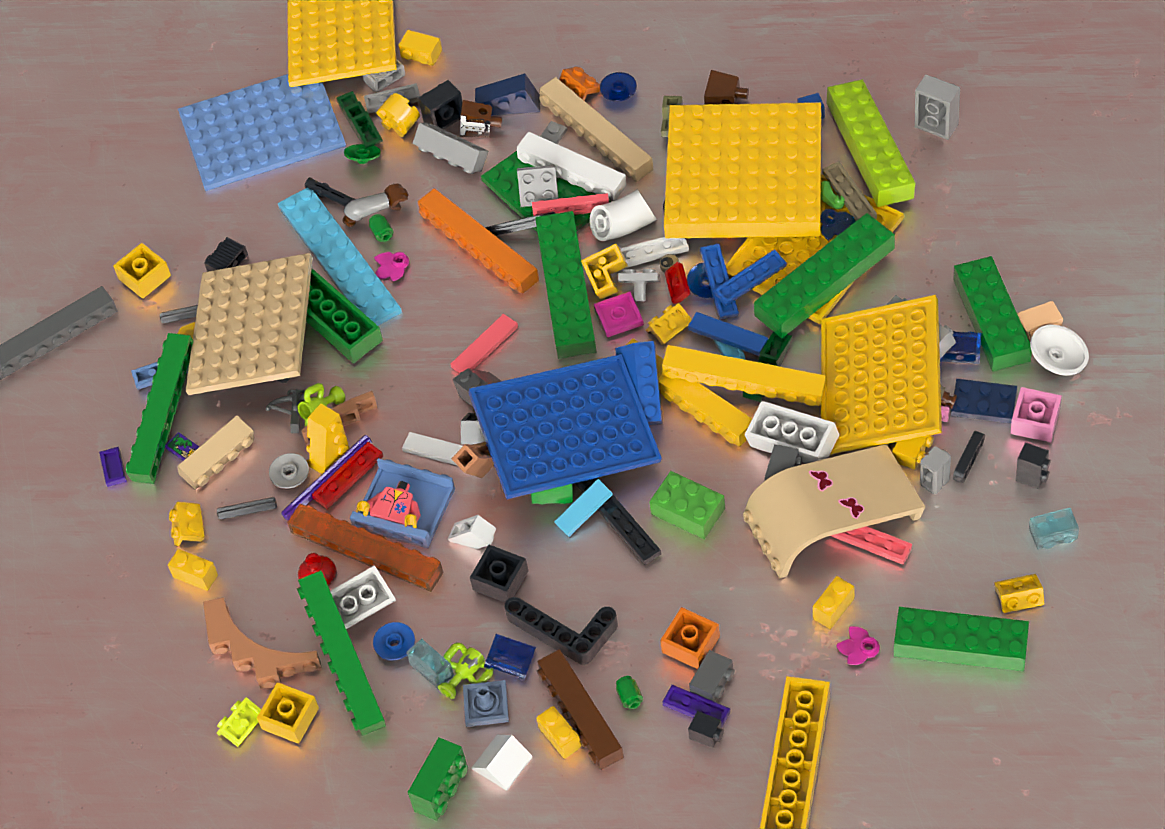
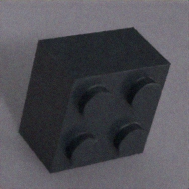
M449 80L439 84L418 98L424 123H431L444 130L461 120L463 103L461 92Z
M489 544L470 576L472 589L506 602V600L515 596L528 573L526 558Z

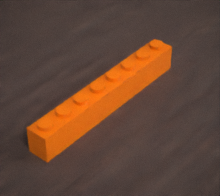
M435 188L418 201L419 213L424 219H429L435 228H440L449 239H454L462 249L468 250L473 258H478L487 269L493 270L501 280L507 281L512 289H517L523 294L539 281L536 267Z

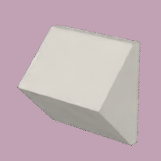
M497 734L472 766V770L507 791L532 759V755L512 735Z

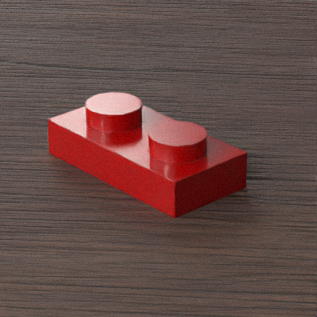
M676 262L664 272L671 301L674 304L681 303L690 295L683 264Z

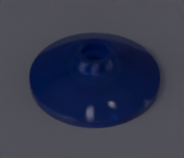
M624 72L611 73L600 84L601 94L611 101L627 100L634 95L637 89L634 77Z
M704 263L696 264L687 275L689 289L697 297L704 299L713 298L710 285L702 284L704 281L709 283Z

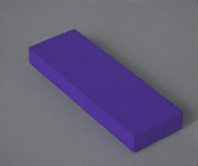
M671 685L662 701L663 706L692 718L699 711L720 719L722 727L731 712L730 708L675 685Z

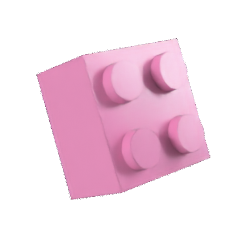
M1021 387L1012 418L1011 434L1052 442L1062 396Z

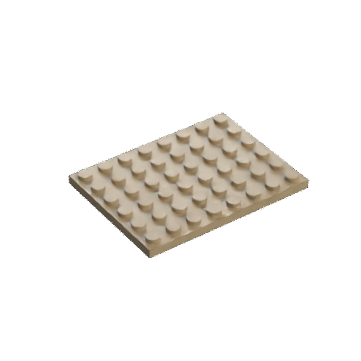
M310 253L202 273L193 335L194 342L191 349L186 384L188 395L300 376L313 260Z

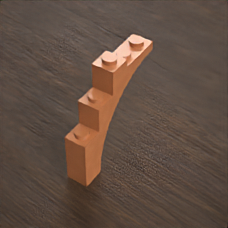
M486 441L473 445L464 444L451 458L464 473L478 478H483L494 466Z
M224 597L203 602L208 643L213 655L225 654L231 651L232 662L237 672L249 671L255 668L256 679L260 689L275 687L277 682L281 683L280 677H290L301 672H313L321 668V661L317 651L303 653L281 652L268 649L249 639L233 623Z

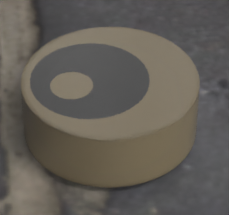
M672 254L664 255L660 259L661 271L666 272L672 265L679 262L678 258Z

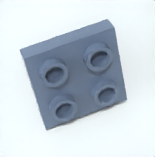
M505 680L463 685L466 727L509 722Z

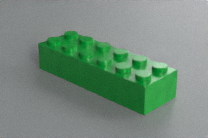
M989 256L954 265V283L992 372L1031 362L1032 351L1030 342L993 257Z
M312 269L306 322L354 364L383 341L380 327Z
M899 607L894 639V657L1024 672L1029 621Z

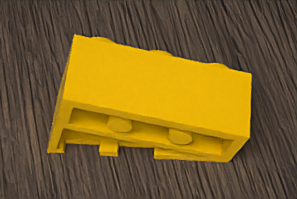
M320 403L308 417L307 437L310 438V445L307 446V451L310 453V457L306 461L310 468L323 474L350 447L340 415Z

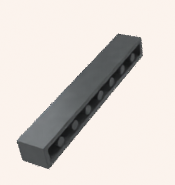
M104 287L97 288L1 344L0 380L118 312L113 299Z

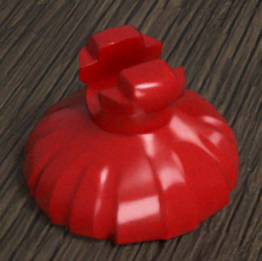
M310 553L299 567L298 579L322 570L327 585H330L337 574L335 563L326 556Z

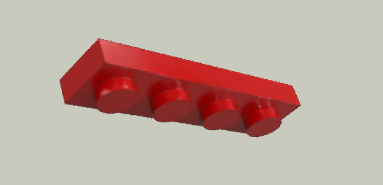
M367 442L312 494L313 499L326 509L331 507L377 463L378 458L381 459L383 457V452L370 442Z

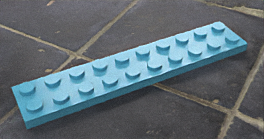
M305 188L278 203L281 212L343 296L378 326L402 313L401 307L313 190Z

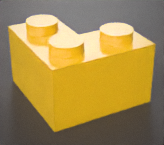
M617 244L581 260L593 289L601 300L619 292L611 274L628 267V264Z

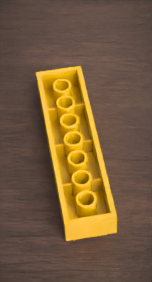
M786 676L760 829H808L830 698V682Z

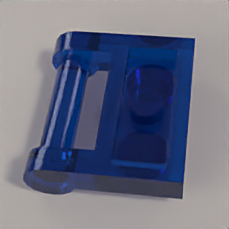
M495 634L484 668L488 670L492 668L519 677L518 680L525 681L536 647ZM494 657L522 666V669L495 661Z

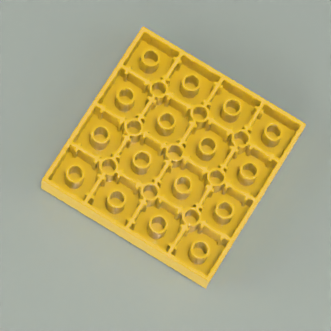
M821 103L670 105L664 211L665 238L820 237Z

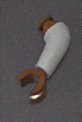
M401 184L389 185L383 193L350 201L344 208L345 216L342 221L346 226L354 227L357 221L388 207L392 210L400 211L401 205L399 202L408 200L409 194Z

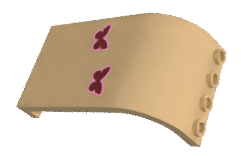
M885 444L791 467L778 472L765 480L752 493L743 512V517L752 529L754 538L760 543L762 552L768 557L773 571H776L779 578L787 577L796 556L813 542L827 536L908 515L912 521L919 520L925 505L888 445Z

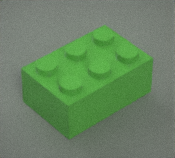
M670 471L650 500L651 515L705 540L725 510L724 495Z

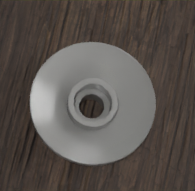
M294 453L277 457L269 468L271 481L280 488H293L305 481L309 473L306 459Z

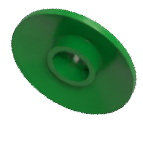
M356 144L344 149V156L357 161L359 164H366L368 161L376 159L381 155V150L376 146L365 148L363 144Z

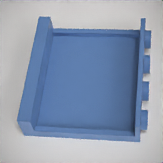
M378 458L379 468L363 501L370 500L379 492H382L385 487L396 489L399 481L407 482L410 484L408 492L413 494L414 501L418 503L421 514L417 522V528H413V525L405 527L403 524L370 516V512H368L367 516H364V511H359L358 513L353 511L350 516L353 529L428 549L455 491L453 478L445 474L432 473L427 469L420 470L408 464L401 465L392 460Z

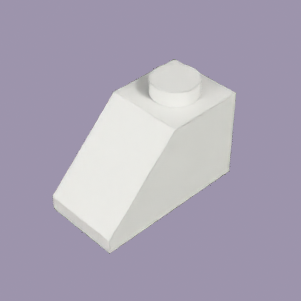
M479 515L456 522L447 540L479 549L492 543L496 528Z

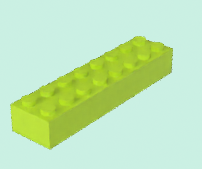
M863 79L827 87L826 104L877 207L914 199L915 181Z

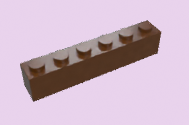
M559 649L538 660L539 669L536 671L542 682H547V690L552 698L556 697L558 700L557 706L562 714L566 713L568 716L567 722L572 727V730L578 732L582 747L588 748V756L593 764L597 763L602 770L623 759L624 755L621 745L561 650Z

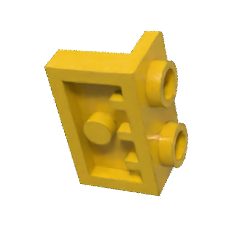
M679 303L674 307L672 305L668 306L662 311L664 315L660 318L655 316L648 322L649 327L646 329V332L649 333L651 331L662 346L688 327L692 320Z
M1036 574L994 582L995 591L1001 601L1003 613L1044 605L1043 587Z

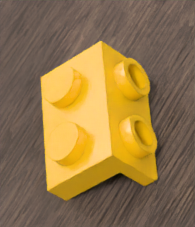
M176 502L174 508L169 512V521H172L171 537L174 538V545L179 546L182 540L202 542L204 530L200 504Z

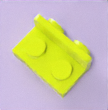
M247 697L242 702L238 700L230 709L233 711L232 715L229 718L224 716L217 725L220 729L216 734L219 736L222 734L237 747L258 724L257 716L261 711Z

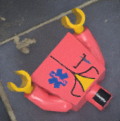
M399 481L396 489L385 487L382 492H379L370 500L359 501L356 509L357 513L364 511V516H367L368 512H370V516L403 524L405 527L413 525V528H417V522L421 516L418 503L414 501L413 494L408 492L410 484L404 481Z

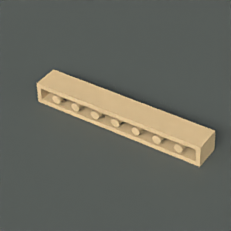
M555 77L539 88V100L542 105L549 107L555 116L563 119L567 126H571L580 137L583 136L592 147H596L602 156L609 158L615 167L622 169L627 177H631L637 182L653 171L651 156Z

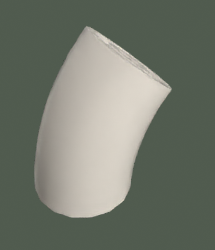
M637 189L618 200L595 206L590 214V227L593 235L598 240L606 241L633 233L657 219Z

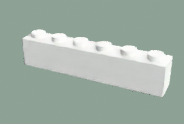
M528 132L517 146L518 159L523 163H529L536 167L555 165L557 178L560 177L572 185H578L588 192L595 194L608 193V198L611 201L617 200L626 187L625 174L531 132Z

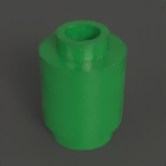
M381 214L373 215L369 219V228L377 241L385 242L390 240L394 232L387 219Z
M624 676L616 681V691L623 707L629 709L639 707L643 701V696L636 681L631 676Z

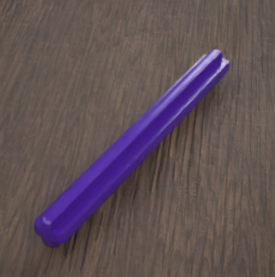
M367 435L360 438L281 511L283 518L287 521L291 520L313 499L312 494L367 442L372 444L371 439Z

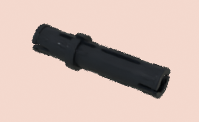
M311 177L305 182V188L313 190L319 197H326L340 205L346 206L350 201L355 200V198L329 187L327 183H320Z

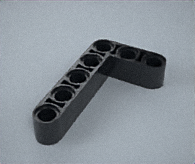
M518 597L509 598L504 606L508 621L555 650L560 649L563 655L581 665L592 661L618 627L616 611L612 607L601 608L583 631L578 634Z

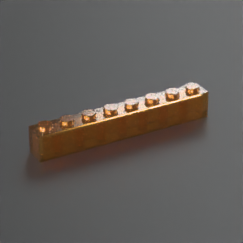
M299 504L287 522L290 532L294 535L370 567L375 566L377 570L429 592H432L443 574L441 562L437 558L422 555L416 549L410 550L399 542L387 540L382 535H374L363 527L358 528L351 525L346 520H338L331 514L319 512L310 505Z

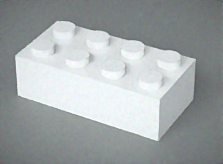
M761 401L744 435L750 447L772 453L774 444L798 448L799 457H802V463L807 464L828 459L839 437V432L834 422Z

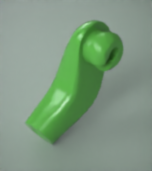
M829 181L821 182L822 201L834 209L843 208L845 204L844 197H838V195L833 193Z

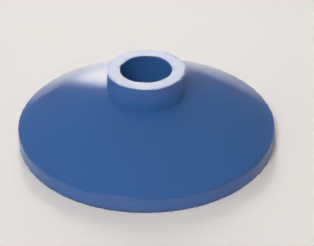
M400 622L383 625L377 630L373 638L375 652L386 660H399L406 657L415 645V636L412 629Z

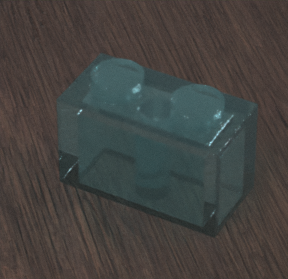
M1071 508L1032 517L1029 523V531L1037 550L1042 548L1049 549L1057 544L1071 543L1078 539L1079 527Z
M420 639L406 652L410 665L437 689L440 683L448 682L454 676L451 663L423 639Z

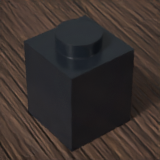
M697 711L688 728L689 739L713 748L716 741L720 742L724 733L721 720Z

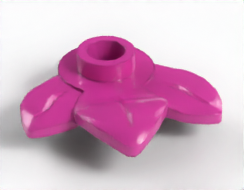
M384 252L374 257L375 261L381 265L375 272L379 279L390 277L392 281H396L404 275V269L409 265V258L403 252H396L394 254Z
M855 626L849 627L850 639L836 645L841 654L848 656L847 663L851 665L864 663L867 658L875 657L880 650L878 641L870 637L867 630ZM866 647H871V648H873V649H871V650H866L865 648H866Z

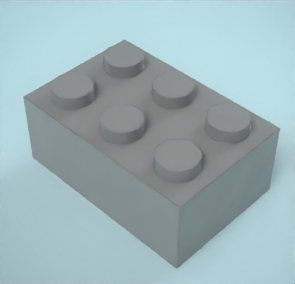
M925 75L915 90V128L949 140L959 125L960 87L936 77Z

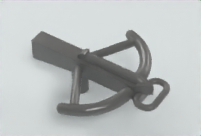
M289 390L287 392L288 396L277 398L266 407L267 411L274 409L291 415V433H299L300 414L298 412V404L304 401V394H300V392L305 393V390ZM292 401L291 411L275 406L279 403Z

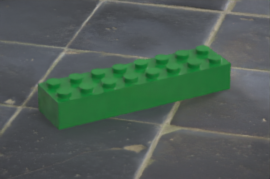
M569 211L535 217L558 359L597 353L574 213Z
M866 213L755 300L754 316L780 338L785 337L895 249V234Z

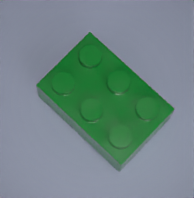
M438 737L408 790L414 812L436 821L440 815L445 813L448 800L451 796L455 795L458 782L461 778L465 777L468 771L461 746Z

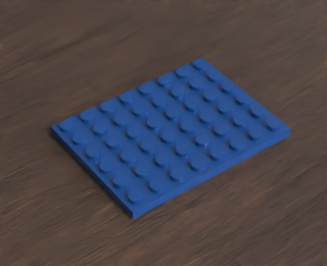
M622 354L469 389L468 393L506 500L660 463L662 460Z

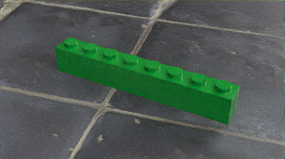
M168 333L167 339L163 342V352L161 357L158 358L157 372L153 375V385L151 391L147 394V405L142 411V422L136 431V442L131 448L130 462L126 464V473L133 482L155 484L189 368L191 349L194 342L190 335Z
M322 570L299 579L300 587L297 588L301 600L305 599L307 602V606H304L308 618L313 617L315 624L312 625L316 637L321 636L323 643H320L324 655H329L331 661L327 663L332 674L336 673L339 679L335 681L340 693L344 692L347 698L343 702L347 712L352 711L354 715L351 721L355 731L360 730L361 735L364 736L385 727V720Z

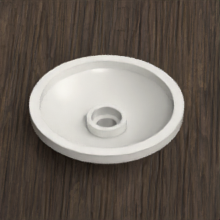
M1044 325L1038 328L1031 337L1030 347L1035 359L1050 372L1066 376L1075 375L1081 372L1088 363L1089 353L1084 341L1075 332L1066 327Z

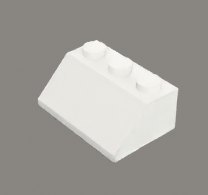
M375 566L330 591L346 629L396 601Z

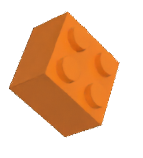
M681 607L660 640L662 653L698 669L708 651H712L720 638L719 624Z

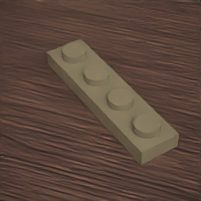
M840 162L822 169V174L830 182L837 195L844 197L845 206L856 221L866 213L877 219V213Z

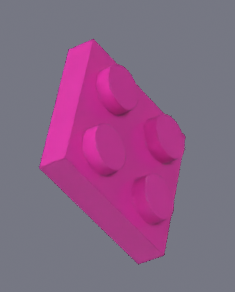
M631 292L594 303L595 312L607 337L644 325Z

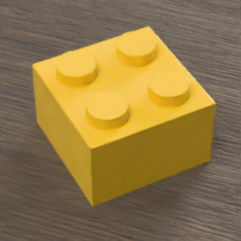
M140 243L113 265L118 279L142 299L171 276L166 261L143 243Z
M277 682L257 719L262 730L299 744L319 707L315 696Z

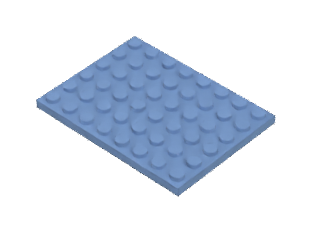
M288 74L178 109L205 191L346 146L323 83L290 87Z

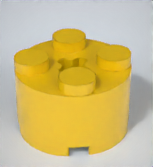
M393 93L381 105L376 114L382 119L381 124L387 130L392 128L399 136L404 137L417 122L420 113L415 106L411 108L407 104L409 100L405 97Z

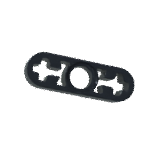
M978 431L973 432L955 468L953 480L964 483L983 446L985 434Z

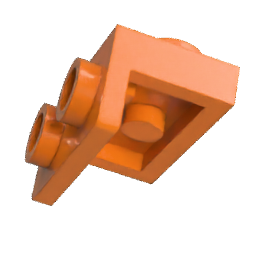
M580 67L563 69L559 79L584 101L587 94L598 93L602 87L596 82L595 78L586 74Z

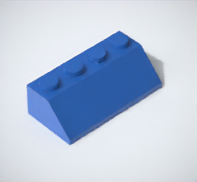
M654 341L632 343L615 348L616 355L622 354L648 424H663Z

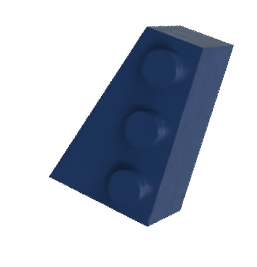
M525 73L475 88V102L490 105L492 107V115L540 112V94Z

